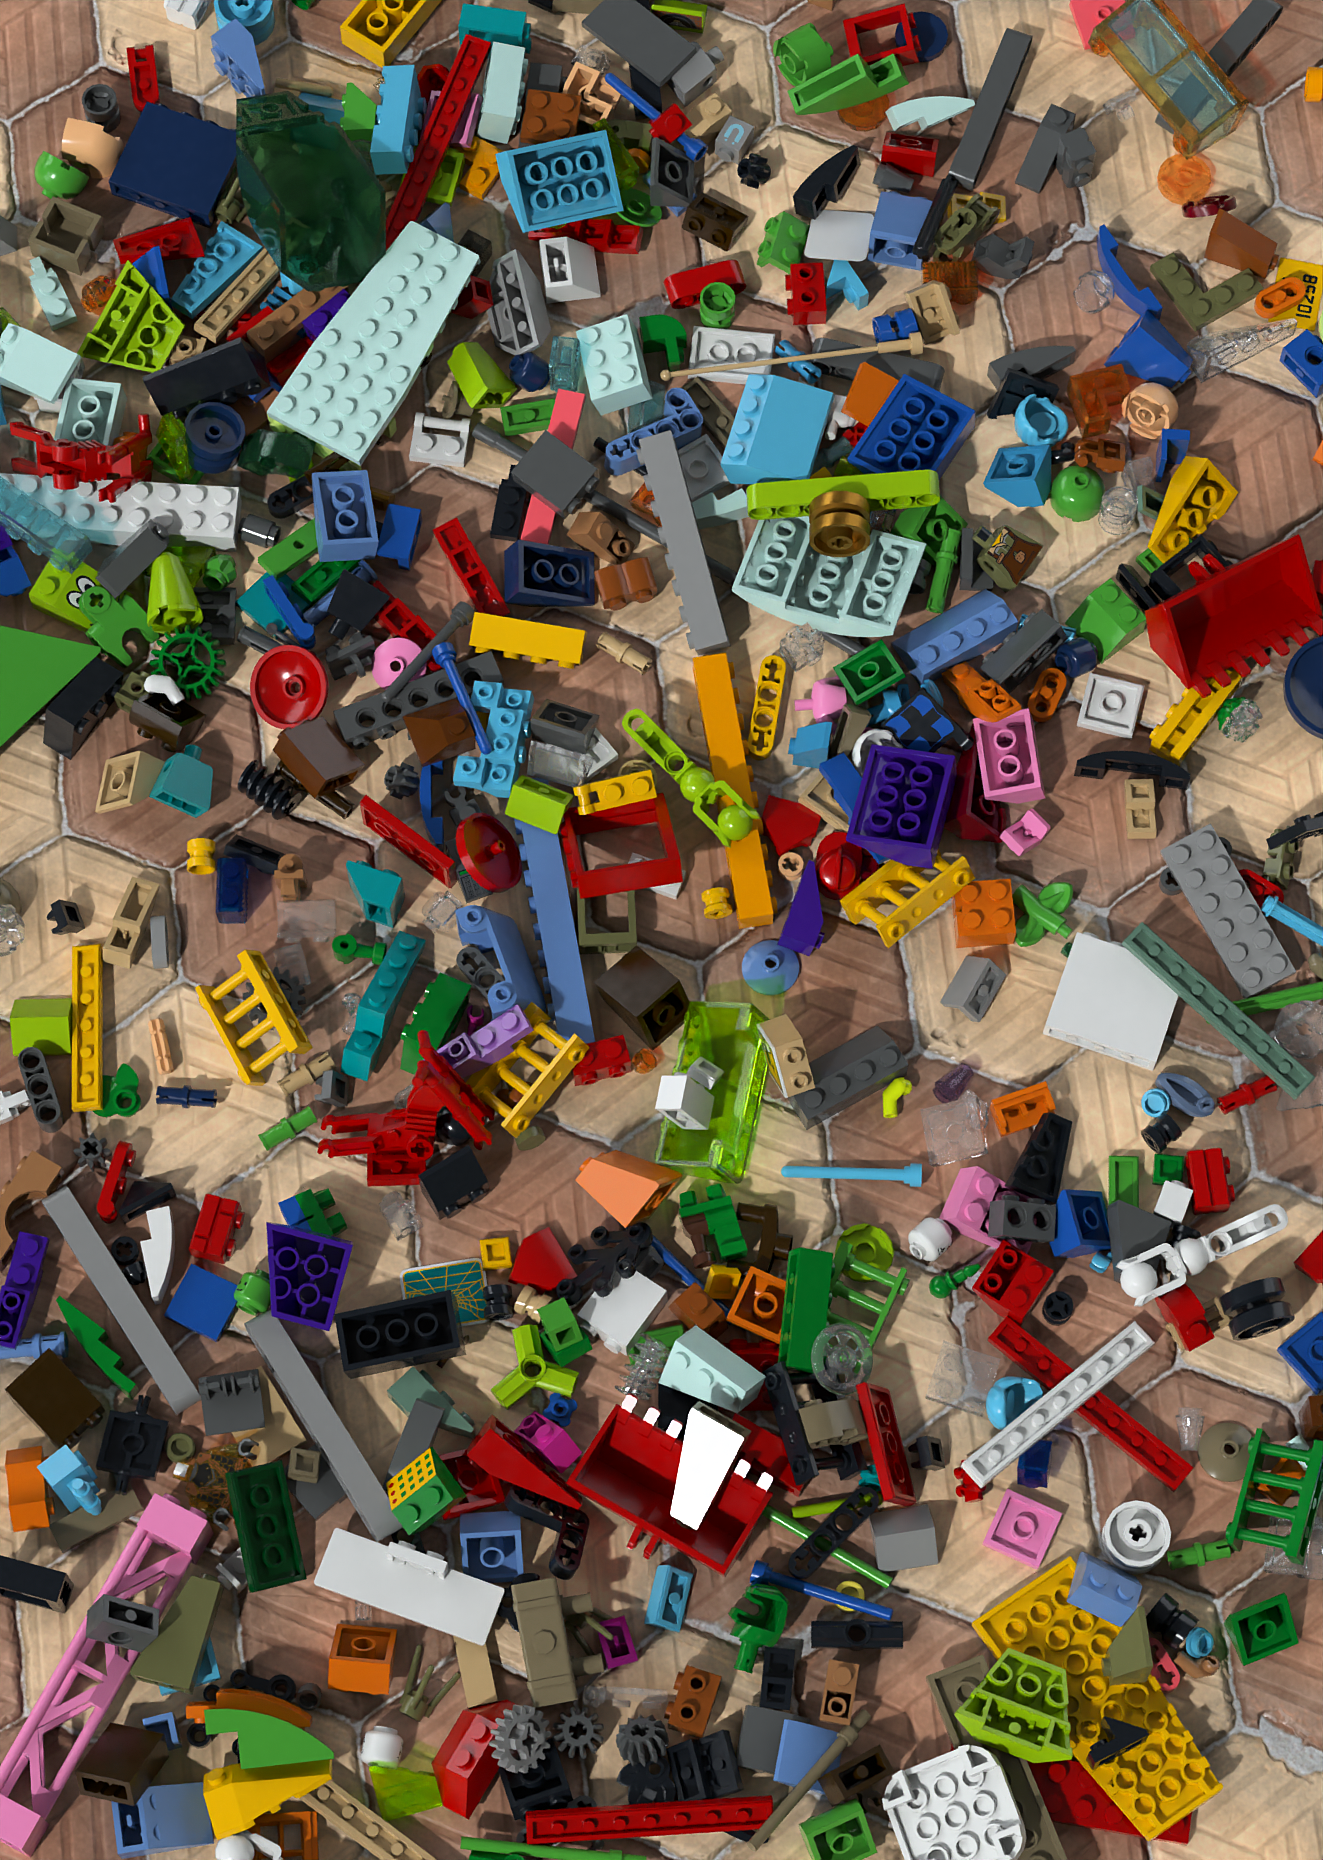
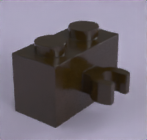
M879 1744L823 1775L818 1781L832 1807L857 1794L858 1802L864 1814L871 1811L867 1803L868 1798L874 1801L876 1807L883 1804L882 1795L878 1791L873 1790L871 1785L895 1771Z

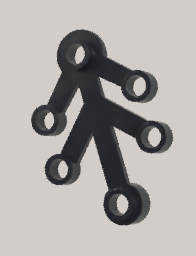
M636 1223L626 1231L608 1232L604 1226H599L592 1231L591 1239L597 1246L601 1247L608 1243H619L614 1248L585 1250L580 1244L572 1246L568 1250L567 1255L575 1265L582 1264L583 1262H596L573 1280H561L556 1287L558 1298L564 1297L568 1306L576 1304L583 1295L581 1287L602 1271V1276L597 1278L592 1285L593 1290L599 1297H606L612 1292V1281L616 1271L623 1279L632 1277L636 1272L635 1265L639 1252L648 1248L653 1241L652 1229L647 1223ZM627 1252L626 1258L619 1261L620 1257Z
M237 1669L230 1677V1681L236 1689L250 1687L289 1703L296 1695V1685L287 1675L279 1674L267 1680L248 1675L246 1671ZM238 1674L245 1676L243 1684H236L234 1682ZM208 1685L204 1689L203 1696L206 1701H217V1698L211 1700L207 1697L210 1690L215 1689L218 1691L220 1689L217 1685ZM280 1685L287 1688L286 1693L282 1696L276 1694V1688ZM194 1723L187 1730V1739L193 1747L198 1749L205 1748L210 1744L212 1736L216 1734L206 1735L203 1741L198 1742L195 1740V1734L199 1731L206 1733L205 1723ZM238 1738L232 1744V1750L236 1756L238 1755L236 1751Z

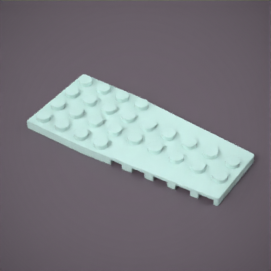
M410 221L308 349L267 410L268 416L361 466L408 395L421 371L420 366L425 357H429L434 348L433 342L438 333L441 334L445 328V321L451 310H455L458 304V297L463 288H467L471 281L470 275L475 266L480 264L479 255L414 221Z

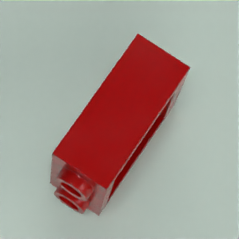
M905 3L843 20L850 57L859 54L869 66L891 54H894L900 60L902 66L919 62L917 52L922 51L918 35L913 36L912 29L917 28L913 12L908 13ZM902 22L906 46L863 57L859 38L860 33Z

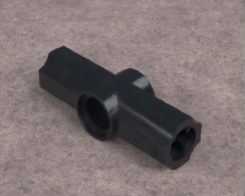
M852 1619L851 1621H811V1648L850 1649L852 1651H861L863 1649H903V1621H864L862 1619ZM854 1628L861 1629L865 1633L864 1640L860 1642L853 1641L849 1637V1631Z

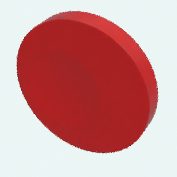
M474 813L462 820L456 831V846L459 857L469 875L481 887L494 893H503L517 885L522 875V861L518 846L507 828L499 820L486 813Z

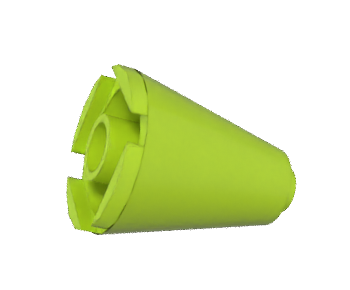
M161 553L152 562L147 625L148 627L151 625L154 632L162 634L165 632L176 634L174 631L175 627H179L182 633V627H186V625H190L191 629L196 628L202 623L203 612L181 560L172 553Z

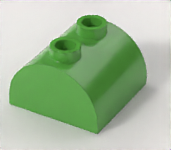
M856 1798L846 1803H840L834 1808L817 1816H812L799 1824L802 1838L812 1860H862L877 1853L864 1811Z

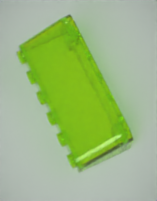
M690 1001L688 1011L684 1016L685 1026L682 1038L678 1044L679 1054L672 1076L676 1072L687 1073L690 1066L699 1057H703L719 1067L724 1073L711 1090L705 1087V1090L715 1097L708 1130L682 1129L665 1116L661 1123L659 1146L655 1151V1164L678 1171L683 1175L723 1183L739 1184L742 1182L767 1070V1062L756 1024L770 1020L752 1003Z

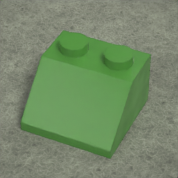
M1110 578L1086 597L1068 618L1065 625L1077 629L1076 637H1083L1096 646L1098 650L1097 659L1102 664L1144 632L1146 616Z

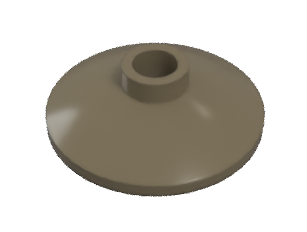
M1220 1423L1210 1427L1203 1434L1198 1445L1199 1462L1205 1472L1214 1479L1223 1482H1235L1243 1479L1250 1457L1248 1453V1445L1252 1437L1250 1432L1234 1423ZM1231 1445L1235 1450L1234 1454L1229 1455L1225 1453L1224 1446Z

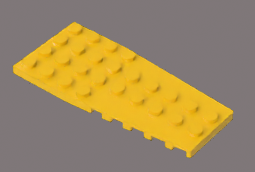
M1069 1556L973 1621L972 1627L997 1661L1007 1648H1011L1066 1669L1069 1702L1067 1712L1068 1722L1071 1727L1069 1738L1072 1753L1147 1841H1152L1220 1793L1223 1785L1217 1781L1209 1768L1210 1764L1205 1756L1202 1757L1194 1744L1192 1735L1188 1730H1185L1177 1717L1175 1708L1171 1703L1169 1704L1160 1690L1161 1686L1155 1676L1152 1677L1149 1674L1147 1681L1142 1683L1109 1685L1108 1676H1103L1101 1659L1105 1658L1109 1646L1123 1626L1118 1627L1066 1602L1077 1565ZM1104 1716L1147 1730L1149 1736L1145 1743L1094 1770L1090 1768L1086 1761L1091 1751L1090 1747L1102 1739H1106L1107 1742L1110 1741L1101 1726Z

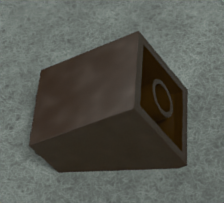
M635 946L630 952L626 953L594 982L602 999L651 1050L657 1048L695 1015L680 980L638 946Z
M50 1348L5 1388L13 1404L58 1450L65 1444L69 1449L76 1446L81 1440L80 1435L88 1427L92 1429L97 1426L103 1419L102 1414L105 1412L104 1407Z

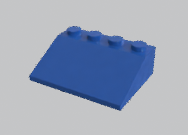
M904 374L848 456L847 461L863 474L933 470L938 473L940 480L974 429L976 411Z

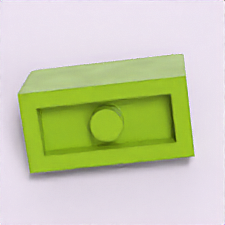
M521 775L513 784L505 814L537 828L557 834L564 813L572 805L574 795Z

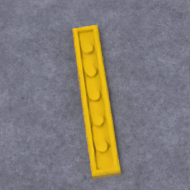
M101 944L72 946V1110L74 1112L103 1110V947Z

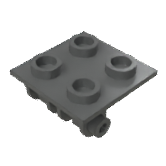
M258 1369L199 1378L198 1387L202 1401L206 1436L265 1427Z

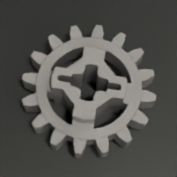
M515 1704L512 1710H503L504 1719L496 1718L495 1721L499 1726L497 1729H491L490 1733L495 1735V1740L489 1742V1746L496 1748L492 1753V1758L499 1759L498 1766L514 1773H518V1771L528 1773V1767L537 1768L536 1760L538 1758L545 1759V1755L542 1753L543 1749L550 1748V1744L545 1742L546 1738L551 1736V1732L545 1730L549 1721L543 1719V1712L535 1710V1707Z

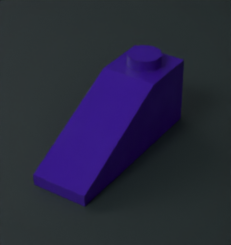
M811 860L808 861L802 873L777 945L806 956H810L814 948H820L825 933L820 931L823 924L815 864Z

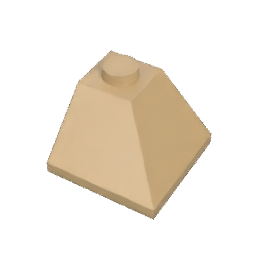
M141 750L107 759L95 812L101 814L132 806L150 796V792L165 762Z

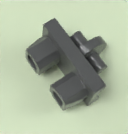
M358 632L348 640L349 646L341 649L339 645L334 644L325 649L327 656L325 659L331 676L335 681L354 672L360 678L366 676L364 667L372 664V657L376 650L374 640L370 635L365 637L361 632Z

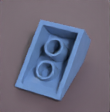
M368 471L312 473L315 529L320 562L375 559L379 541Z

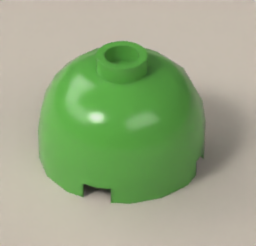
M45 151L39 156L34 170L36 182L44 188L42 194L50 199L52 197L66 200L75 198L81 194L90 178L83 172Z
M1079 465L1066 467L1057 474L1052 482L1049 498L1052 508L1059 516L1070 518L1073 522L1090 520L1099 513L1103 506L1106 492L1103 479L1095 470L1088 466L1080 467Z

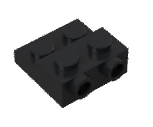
M553 1738L546 1739L545 1742L550 1744V1748L543 1749L542 1753L545 1755V1759L538 1758L536 1760V1769L528 1767V1773L519 1771L514 1773L507 1771L503 1767L498 1769L514 1820L521 1819L526 1822L525 1811L565 1809L568 1802L573 1801Z

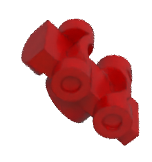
M962 1467L955 1468L954 1476L956 1479H963V1484L956 1487V1494L959 1497L965 1496V1502L969 1503L983 1500L982 1492L985 1491L986 1485L980 1488Z

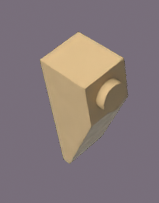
M715 92L696 105L686 115L693 125L684 133L690 138H700L704 143L708 144L717 138L729 116H732V110ZM677 140L670 143V145L685 152L684 146Z

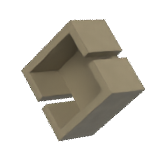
M52 197L42 215L43 222H38L28 240L32 256L40 257L45 262L81 276L92 257L91 251L95 252L105 234L102 217Z

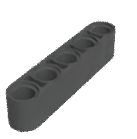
M817 338L814 341L811 354L862 348L863 346L828 338ZM878 351L809 360L821 370L822 374L850 381L854 380L859 365L866 362L899 381L906 374L937 391H940L945 372L942 366L933 362L893 353L878 354Z

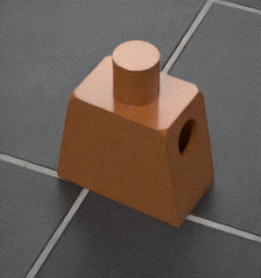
M696 1282L687 1288L668 1307L689 1330L696 1325L715 1340L728 1329L724 1311Z

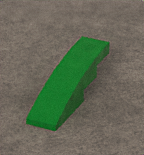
M59 1296L56 1301L73 1335L88 1357L110 1382L133 1400L139 1393V1389L132 1380L119 1371L124 1365L121 1357L104 1345L109 1338L106 1330Z

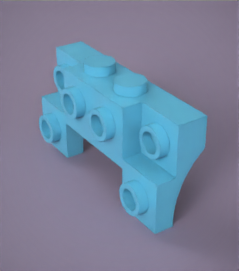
M474 681L471 702L475 711L490 713L486 736L492 751L488 755H484L481 752L480 757L458 755L453 782L455 786L469 787L484 791L495 797L509 798L513 784L518 779L520 765L526 760L525 742L526 738L531 736L530 718L534 696L530 690L504 689L502 683Z

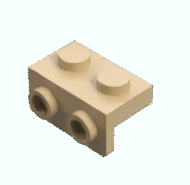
M932 280L905 292L909 307L914 313L918 331L921 332L923 344H928L948 334H960L958 327L960 320L956 311L952 309L950 303L951 293L945 284Z

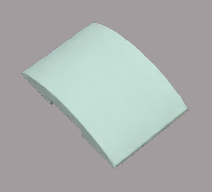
M809 516L758 521L733 583L732 592L767 613L810 629L854 637H883L894 634L924 554L926 543L873 529L870 535V545L866 550L848 557H830L816 552L810 546Z

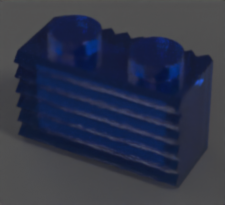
M244 858L217 859L216 915L221 924H245L248 921L247 884L249 871Z

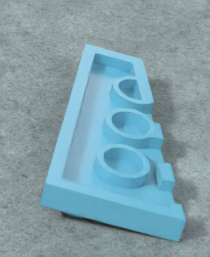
M223 221L218 225V231L215 236L211 237L207 242L206 250L204 251L205 257H198L196 259L193 270L185 276L171 298L172 307L191 319L197 316L223 292L263 250V246Z

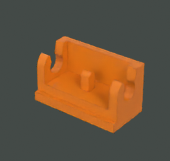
M1044 1081L991 1100L989 1109L1000 1136L1004 1137L1037 1125L1043 1113L1051 1112L1055 1114L1054 1110L1056 1107L1047 1082Z

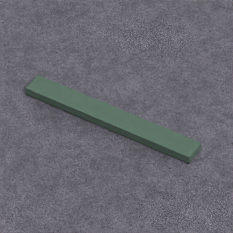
M1141 922L1122 942V945L1294 1100L1316 1078L1146 924Z

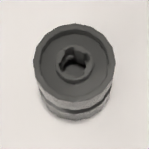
M96 84L87 88L82 96L86 121L104 126L103 131L106 133L112 132L119 126L121 121L116 93L111 87L103 84Z

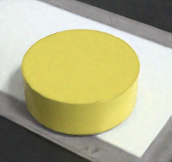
M844 1581L835 1590L856 1598L865 1599L862 1586L855 1581ZM836 1604V1606L844 1612L852 1613L857 1611Z

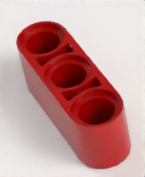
M733 259L675 273L668 276L663 282L673 309H683L700 304L701 292L710 283H725L732 288L735 295L746 289V283L739 262Z

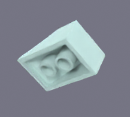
M8 323L0 337V385L55 404L81 356L32 331Z

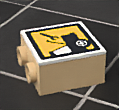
M787 1014L756 1024L769 1073L783 1096L788 1098L815 1088L803 1039Z

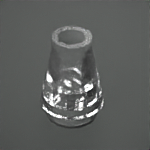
M1178 1408V1415H1175L1181 1451H1199V1441L1205 1416H1202V1408Z

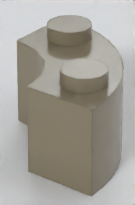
M846 1396L837 1401L822 1403V1399H815L805 1403V1408L798 1409L808 1443L812 1449L829 1445L845 1446L868 1439L860 1401L854 1400L853 1396Z

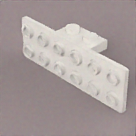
M339 1528L334 1529L314 1580L316 1586L477 1645H485L505 1592L504 1588L449 1569L448 1562L443 1561L444 1556L432 1551H427L426 1554L415 1551L416 1546L408 1542L399 1540L398 1544L390 1542L389 1546Z

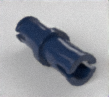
M184 1085L183 1088L157 1087L156 1095H159V1098H156L157 1104L182 1105V1108H190V1106L215 1108L217 1104V1098H214V1096H217L216 1089H192L189 1085Z

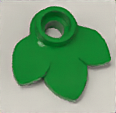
M123 1063L119 1067L116 1077L103 1075V1110H94L93 1112L96 1115L106 1118L116 1114L122 1117H131L139 1111L141 1107V1098L137 1093L139 1079L129 1065ZM131 1099V1105L124 1108L122 1105L124 1100Z

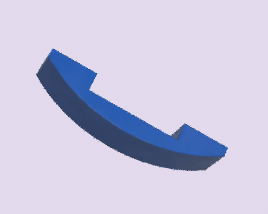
M1104 224L1101 225L1097 237V252L1102 271L1108 283L1118 297L1133 311L1142 315L1148 309L1160 321L1163 307L1149 287L1141 291L1137 290L1116 260L1119 244Z
M442 760L422 767L419 792L423 823L432 845L444 853L443 818L432 817V775H443Z

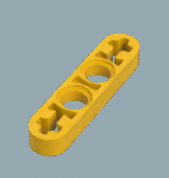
M770 655L763 659L758 678L748 737L749 756L758 761L767 759L771 755L774 745L786 674V664L777 655ZM771 664L777 665L774 681H769V668H771ZM765 689H772L776 692L777 696L774 700L767 701L761 697V692ZM762 714H766L773 721L769 726L763 727L757 723V718ZM759 734L764 735L762 751H756L757 748L755 746L758 744Z

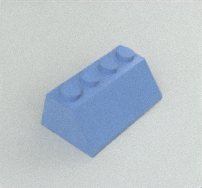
M985 589L896 639L891 645L920 686L924 684V680L929 679L934 682L942 677L943 672L953 668L955 665L965 661L969 662L1002 643L1011 632H1016L1018 620L1002 598Z

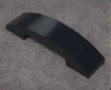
M1107 751L1092 754L1077 760L1074 776L1102 779L1105 769L1159 776V787L1187 790L1190 781V773L1178 765L1158 756L1135 751Z

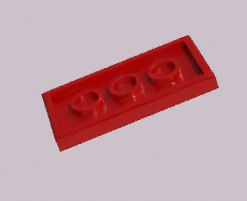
M365 795L360 801V808L365 826L446 887L452 888L457 883L454 860L369 796Z
M867 1382L857 1384L856 1389L883 1499L886 1502L906 1507L914 1505L917 1500L890 1391Z

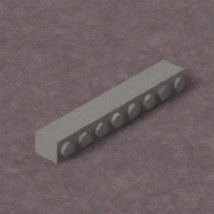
M671 430L639 439L641 448L636 449L640 465L645 464L648 472L643 477L647 491H653L655 498L654 501L650 502L654 517H660L662 527L657 528L662 544L667 543L669 553L664 554L669 570L674 569L676 579L672 580L673 589L676 597L681 595L683 606L679 607L683 623L688 622L690 632L686 633L689 648H695L698 656L731 647L675 438Z

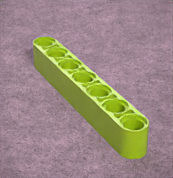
M933 470L752 484L746 489L748 516L755 520L809 516V504L812 500L823 493L832 491H849L863 496L870 504V511L928 507L940 502L938 473Z

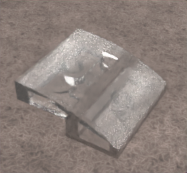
M1270 1516L1268 1533L1286 1537L1287 1534H1290L1293 1523L1289 1519ZM1315 1518L1304 1565L1291 1563L1285 1556L1282 1548L1266 1545L1263 1570L1266 1573L1296 1575L1298 1578L1323 1580V1518Z

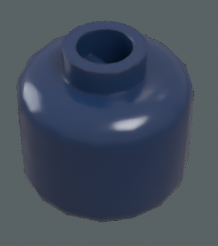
M526 352L521 356H514L509 364V369H511L510 379L527 392L542 390L550 380L549 364L532 352Z
M1077 637L1058 647L1055 657L1056 666L1064 675L1070 678H1077L1096 667L1098 650L1089 640Z

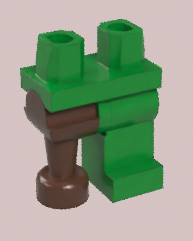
M720 1183L706 1187L707 1202L698 1204L695 1191L684 1192L679 1196V1219L683 1233L691 1239L696 1252L692 1257L695 1269L706 1268L717 1263L715 1253L710 1250L708 1251L705 1236L709 1235L714 1236L721 1264L726 1263L728 1259L737 1260L747 1257L748 1249L738 1224L731 1197L726 1196Z

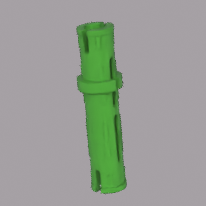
M944 529L940 552L936 554L937 566L926 606L927 611L942 614L944 611L954 564L958 562L957 550L962 536V532L958 530Z

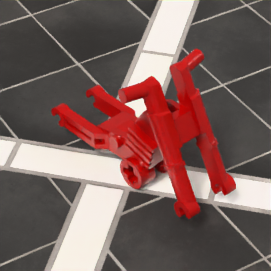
M138 414L140 433L113 446H105L96 440H86L85 443L79 441L77 443L63 438L55 441L48 431L24 425L23 422H10L11 435L36 442L37 463L25 458H11L13 471L38 475L40 478L53 474V487L61 490L76 489L79 487V482L88 483V481L107 480V473H119V479L113 480L111 484L103 489H99L100 502L104 500H109L110 503L116 502L117 495L128 491L136 483L151 482L153 462L151 460H143L139 463V452L153 443L149 414Z
M421 1030L417 1034L420 1046L419 1054L425 1061L420 1060L417 1062V1071L412 1080L413 1088L407 1098V1107L392 1109L390 1112L381 1115L376 1112L337 1117L327 1115L322 1119V1130H326L327 1126L331 1125L332 1134L367 1131V1136L334 1140L323 1139L318 1144L317 1152L322 1154L323 1150L328 1149V1157L333 1158L336 1156L377 1153L381 1149L401 1146L407 1148V1153L411 1158L419 1161L427 1160L434 1151L436 1118L443 1106L448 1108L452 1113V1117L459 1121L472 1136L475 1148L482 1150L483 1141L487 1145H492L493 1136L491 1132L486 1130L484 1125L485 1116L490 1121H493L495 1111L490 1106L483 1104L472 1091L473 1089L470 1084H466L449 1062L433 1048L429 1033L426 1030ZM422 1142L425 1148H419V1145L416 1143Z

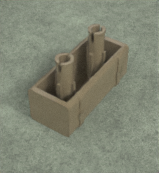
M556 1577L511 1585L514 1601L513 1609L517 1617L528 1679L527 1688L530 1690L532 1707L537 1708L578 1700L575 1680H578L577 1677L599 1672L603 1673V1661L601 1653L575 1659L574 1656H570L564 1619H567L566 1616L593 1611L590 1592L563 1598V1595H559Z

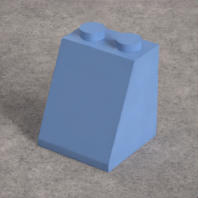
M881 191L871 227L867 261L921 271L923 259H918L917 255L912 253V249L933 201L920 196L909 197L898 192Z

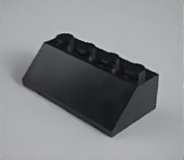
M241 337L143 376V382L161 416L173 425L185 423L189 412L199 404L218 402L230 405L235 403L237 399L247 395L258 394L262 389L271 386L265 358Z

